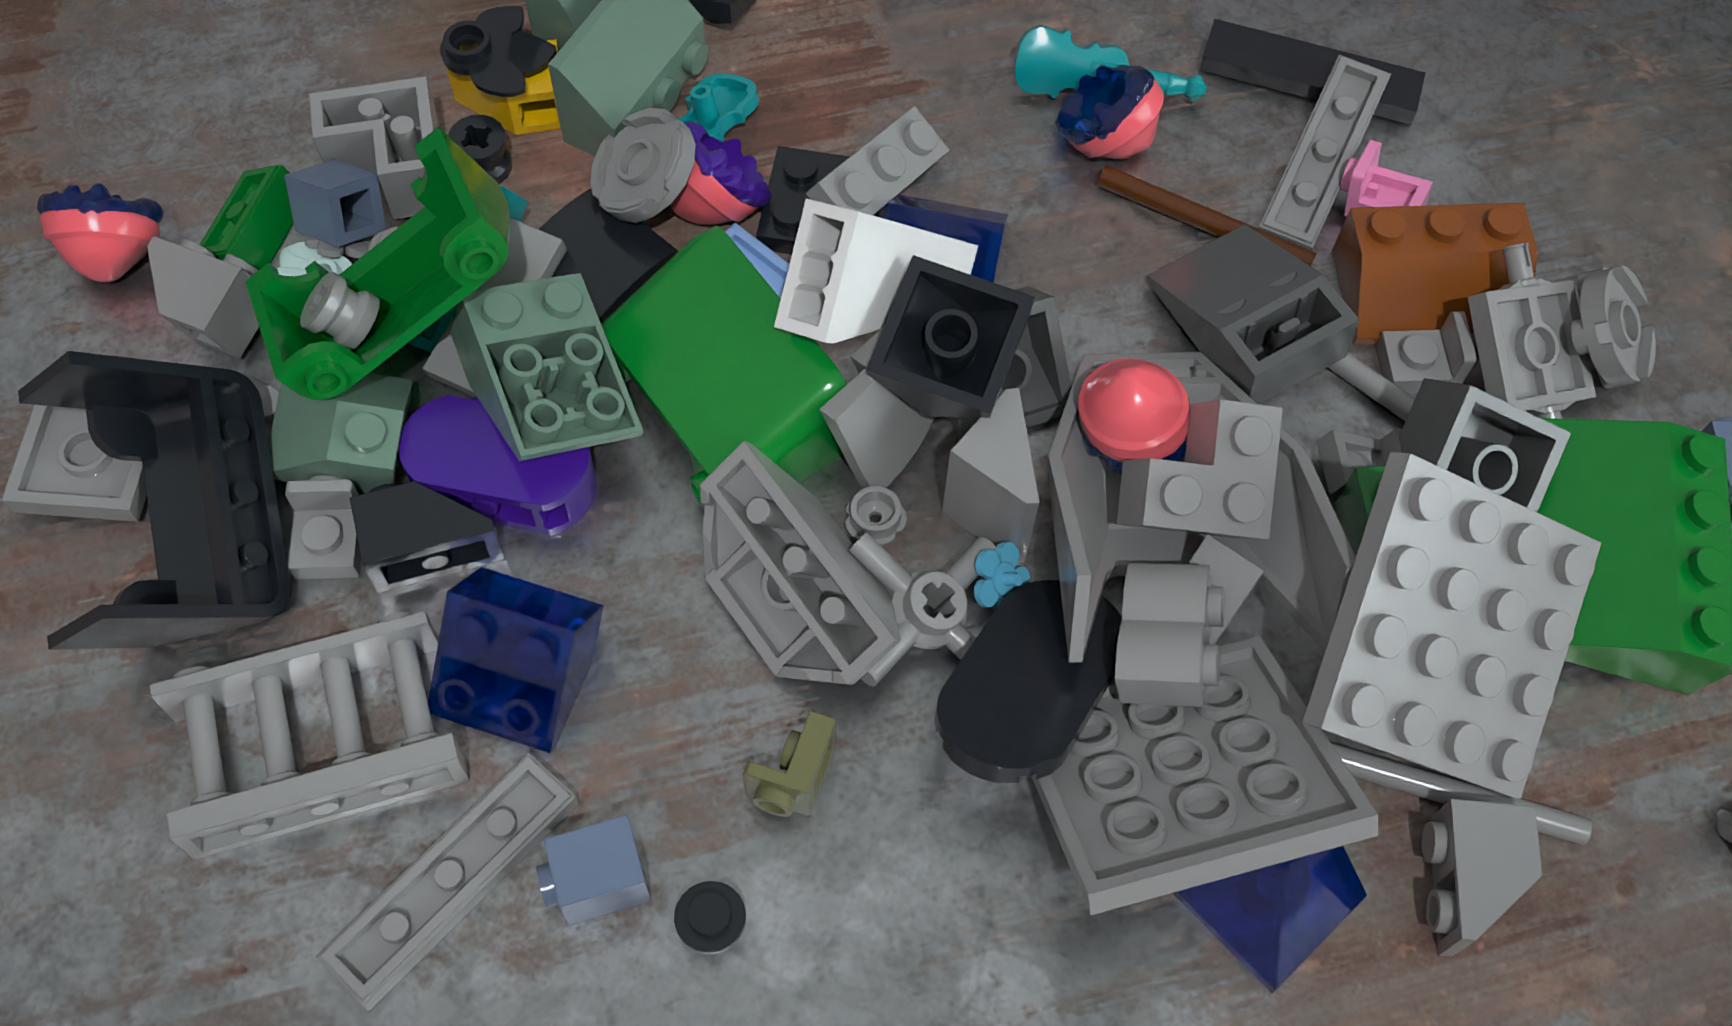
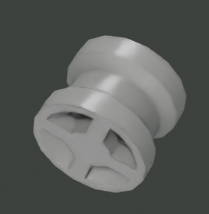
M328 272L310 293L301 313L300 325L312 333L323 331L331 335L334 342L352 351L364 340L370 331L379 310L380 300L376 295L368 291L356 292L348 288L345 278L335 272Z

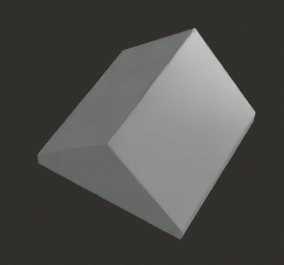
M1019 388L1006 389L998 397L991 417H980L951 449L942 513L975 537L987 538L996 547L1001 542L1014 543L1020 551L1018 562H1025L1040 501Z

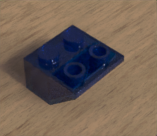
M479 568L447 591L428 697L430 714L551 753L556 748L592 665L604 605L487 568Z

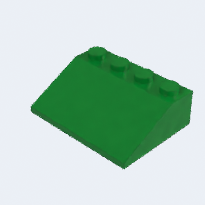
M1541 418L1571 432V435L1537 513L1601 542L1594 572L1589 581L1574 629L1573 639L1564 661L1689 695L1732 674V530L1725 439L1671 422Z

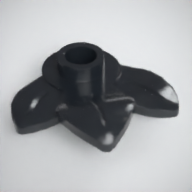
M520 6L491 8L482 12L475 21L457 22L445 31L440 46L442 61L450 71L459 75L469 76L477 89L500 97H513L523 94L526 91L524 77H530L542 72L548 67L549 62L557 54L556 46L550 42L521 31L524 25V11Z

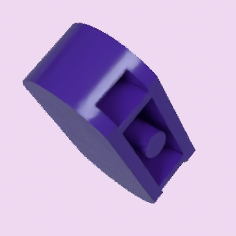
M445 395L431 400L412 414L401 432L399 456L409 481H415L492 519L493 524L553 535L572 527L580 521L594 501L597 479L589 447L519 461L477 396L468 399Z

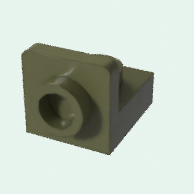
M809 711L802 732L791 730L784 745L779 768L787 771V773L754 762H747L742 776L746 795L753 798L752 802L755 806L768 813L782 817L791 816L793 811L811 816L837 744L836 719Z

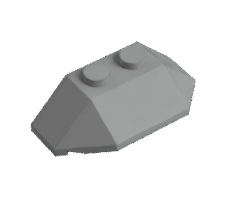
M743 441L700 484L701 504H705L702 528L704 578L775 677L854 685L901 641L890 592L848 551L853 544L819 500L753 444Z

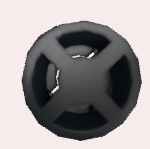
M470 115L460 119L452 126L448 136L498 184H501L508 178L512 170V158L507 148L505 130L499 121L486 115Z

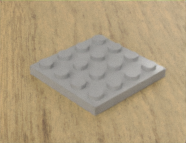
M1390 452L1302 723L1471 784L1521 799L1528 774L1532 769L1534 755L1546 717L1553 702L1554 692L1564 660L1573 639L1574 629L1588 584L1594 572L1601 542L1411 453Z
M1260 636L1220 646L1219 685L1207 686L1204 707L1121 703L1114 676L1063 764L1052 774L1037 780V774L1031 775L1090 916L1378 836V813L1323 730L1302 723L1307 706Z

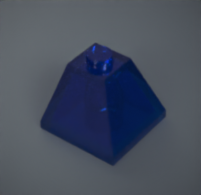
M1344 846L1172 893L1271 993L1279 988L1367 896Z

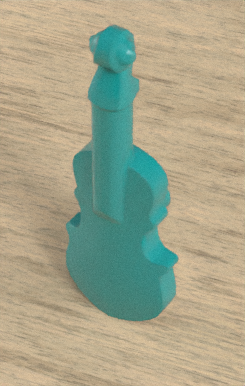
M1043 25L1029 28L1018 42L1013 63L1015 80L1023 91L1029 94H1050L1052 98H1057L1059 92L1067 88L1078 89L1083 96H1089L1107 80L1116 79L1123 72L1131 69L1149 72L1158 82L1166 96L1184 95L1189 101L1195 102L1205 95L1207 89L1201 75L1183 78L1171 72L1130 66L1126 53L1117 45H1099L1096 41H1092L1087 46L1077 45L1071 41V32L1067 28L1063 31Z
M728 73L709 75L700 80L690 90V96L685 98L689 111L686 115L678 117L681 122L692 121L700 124L710 136L724 141L725 133L733 126L744 123L746 121L745 118L759 105L760 98L757 87L753 81L742 76Z

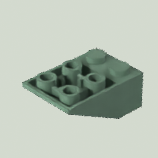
M581 273L476 289L457 304L450 334L469 386L519 461L642 436L643 428Z

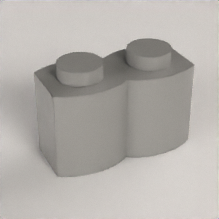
M1128 564L1115 663V682L1121 703L1204 707L1207 686L1219 685L1220 646L1210 644L1212 627L1224 626L1225 590L1224 586H1213L1210 565Z

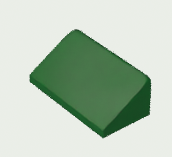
M282 164L244 171L199 245L213 253L216 259L223 261L225 256L230 254L249 263L258 271L267 263H271L294 223L284 175L290 172Z

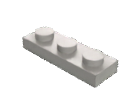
M914 106L818 182L806 195L811 200L874 215L944 156L949 149Z

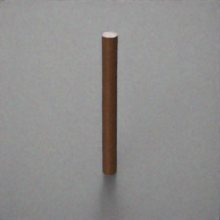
M1108 165L1104 167L1097 183L1098 187L1217 237H1221L1246 224ZM1246 224L1309 266L1312 265L1317 254L1316 252Z

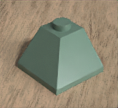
M369 373L344 393L325 400L308 399L281 383L269 439L274 480L284 482L306 481L314 476L330 475L352 481L359 493H369L373 488L383 484H396L400 464L399 441L403 427L408 419L414 380Z

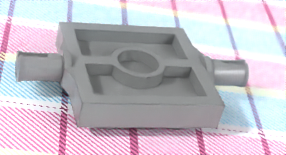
M1529 243L1502 248L1501 251L1504 256L1509 284L1503 285L1495 291H1488L1468 297L1486 393L1539 418L1562 419L1561 410L1567 409L1575 401L1596 397L1588 354L1580 355L1576 351L1571 336L1572 322L1576 319H1581L1574 281L1572 279L1549 282L1541 278H1534L1528 247Z

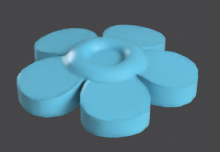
M1001 542L997 545L995 551L993 549H983L977 556L975 570L979 576L984 577V579L978 580L974 586V596L979 606L992 607L995 611L1008 593L1021 585L1030 583L1028 569L1024 566H1016L1020 559V551L1014 543Z

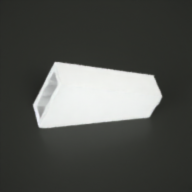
M806 198L774 327L831 344L880 330L885 325L913 255L971 275L978 245Z

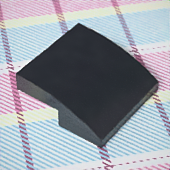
M591 188L565 205L539 228L543 232L562 239L567 247V251L552 277L581 273L600 323L606 320L678 252L675 247L642 221L636 223L619 221L600 206V202L593 196Z

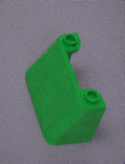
M439 126L414 146L420 161L424 165L423 178H417L410 185L416 199L425 207L339 274L345 278L348 288L356 292L368 291L376 295L380 300L379 310L370 331L355 349L350 351L348 348L334 342L331 335L323 331L312 333L300 325L301 313L310 293L321 278L328 273L316 261H313L305 268L307 274L294 277L280 275L278 269L267 263L245 281L275 378L297 394L308 399L325 400L344 393L493 277L504 266L509 252L510 205L499 184Z
M717 225L693 237L601 323L624 383L631 379L635 382L691 456L695 475L689 478L688 482L695 498L703 508H705V504H701L700 484L743 441L753 444L798 483L844 457L819 410L847 385L843 375L814 339L774 327L781 298L729 235Z

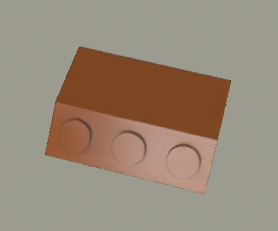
M1524 203L1350 208L1333 246L1332 254L1342 298L1360 319L1352 340L1353 345H1376L1382 331L1441 330L1450 312L1457 311L1465 312L1470 332L1474 333L1468 297L1488 291H1495L1503 285L1509 284L1504 256L1501 251L1502 248L1520 243H1529L1528 247L1535 278L1538 250Z

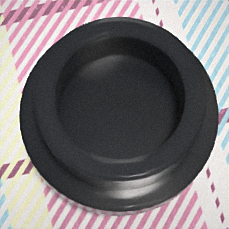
M705 881L692 886L681 896L675 908L674 923L677 934L689 949L700 954L713 955L730 949L740 939L746 925V911L740 895L732 887L717 881Z

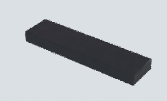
M1214 19L1199 70L1318 101L1338 56L1342 55L1391 73L1373 115L1410 125L1418 110L1426 72L1219 19Z

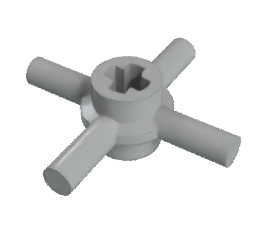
M867 532L848 550L892 593L891 603L894 607L901 641L860 678L869 686H876L912 646L922 649H938L947 646L960 660L963 658L976 639L964 627L967 619V597L964 590L978 576L975 570V562L979 553L983 549H993L995 551L996 546L990 540L979 537L946 573L932 571L908 573ZM926 604L933 610L930 616L923 609Z

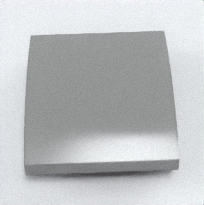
M883 327L850 356L859 374L819 409L861 488L869 486L887 488L916 453L935 418L926 416L867 375L866 369Z

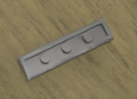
M1342 55L1338 56L1258 229L1308 250H1313L1340 190L1345 168L1350 158L1355 156L1391 73Z
M528 752L318 953L315 958L366 1010L370 1011L579 805L577 797Z

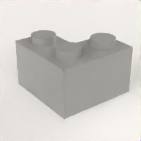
M426 76L309 93L312 137L322 163L335 159L377 173L393 219L414 216L425 207L416 199L410 184L419 177L423 178L424 165L420 161L414 146L438 126L440 127Z
M1222 399L1191 404L1185 462L1154 458L1123 461L1116 525L1202 535L1209 534L1211 536L1237 539L1269 540L1283 407Z

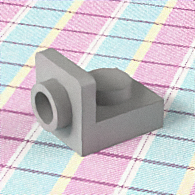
M1464 311L1450 312L1441 330L1382 331L1376 343L1383 377L1408 394L1418 393L1424 378L1462 384L1479 360L1475 333L1470 332Z
M318 475L306 481H288L286 483L285 496L294 510L288 559V570L294 580L360 577L361 554L349 499L359 494L352 481L330 475Z

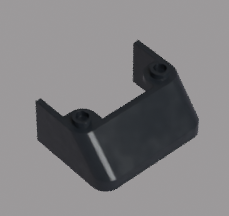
M68 351L18 390L20 404L86 409L90 437L103 453L118 460L142 462L158 580L134 582L118 593L113 605H99L47 636L49 650L155 647L258 624L280 613L286 607L290 599L291 587L263 404L258 389L249 378L231 369Z

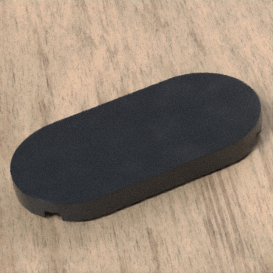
M1060 580L1034 581L1021 585L1008 593L939 693L934 718L936 733L938 731L943 739L942 748L951 761L975 777L999 784L1019 783L1020 777L1037 774V780L1056 771L1066 760L1115 676L1117 642L1122 616L1114 605L1101 595L1083 662L1069 663Z

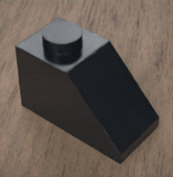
M415 481L401 485L394 483L383 484L373 488L369 493L349 498L362 564L377 593L505 560L492 519Z

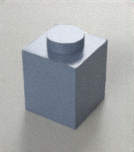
M333 159L284 175L296 232L335 247H340L386 230L377 173Z
M628 815L543 839L549 863L536 866L543 899L547 908L559 905L568 926L651 901Z

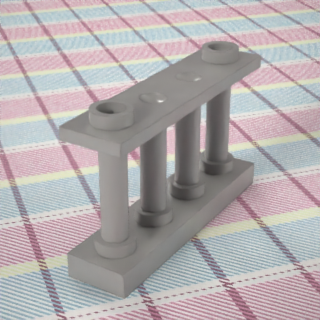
M426 611L415 614L410 612L392 613L382 617L374 625L213 668L204 666L186 668L177 672L172 679L150 684L152 699L174 722L186 719L196 798L190 802L189 807L167 812L170 840L193 860L469 782L470 778L465 756L453 734L440 735L434 733L418 655L440 650L441 646L439 637ZM391 663L406 740L401 743L399 748L373 755L365 750L351 674ZM323 681L337 759L332 762L331 767L302 774L296 772L283 692ZM255 700L267 778L262 781L260 787L232 794L226 792L214 711Z

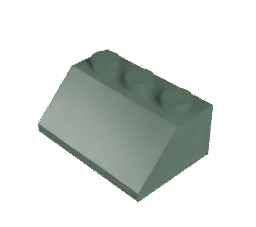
M601 0L548 64L561 132L565 143L596 156L600 144L609 133L616 137L625 128L620 122L630 114L646 108H661L670 111L674 107L682 87L692 75H698L704 68L709 52L708 45L705 44L703 17L688 0Z

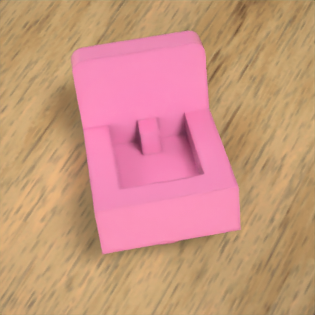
M1370 140L1360 159L1351 157L1345 168L1340 190L1348 192L1344 216L1347 217L1350 208L1426 206L1433 182L1378 167L1382 143Z

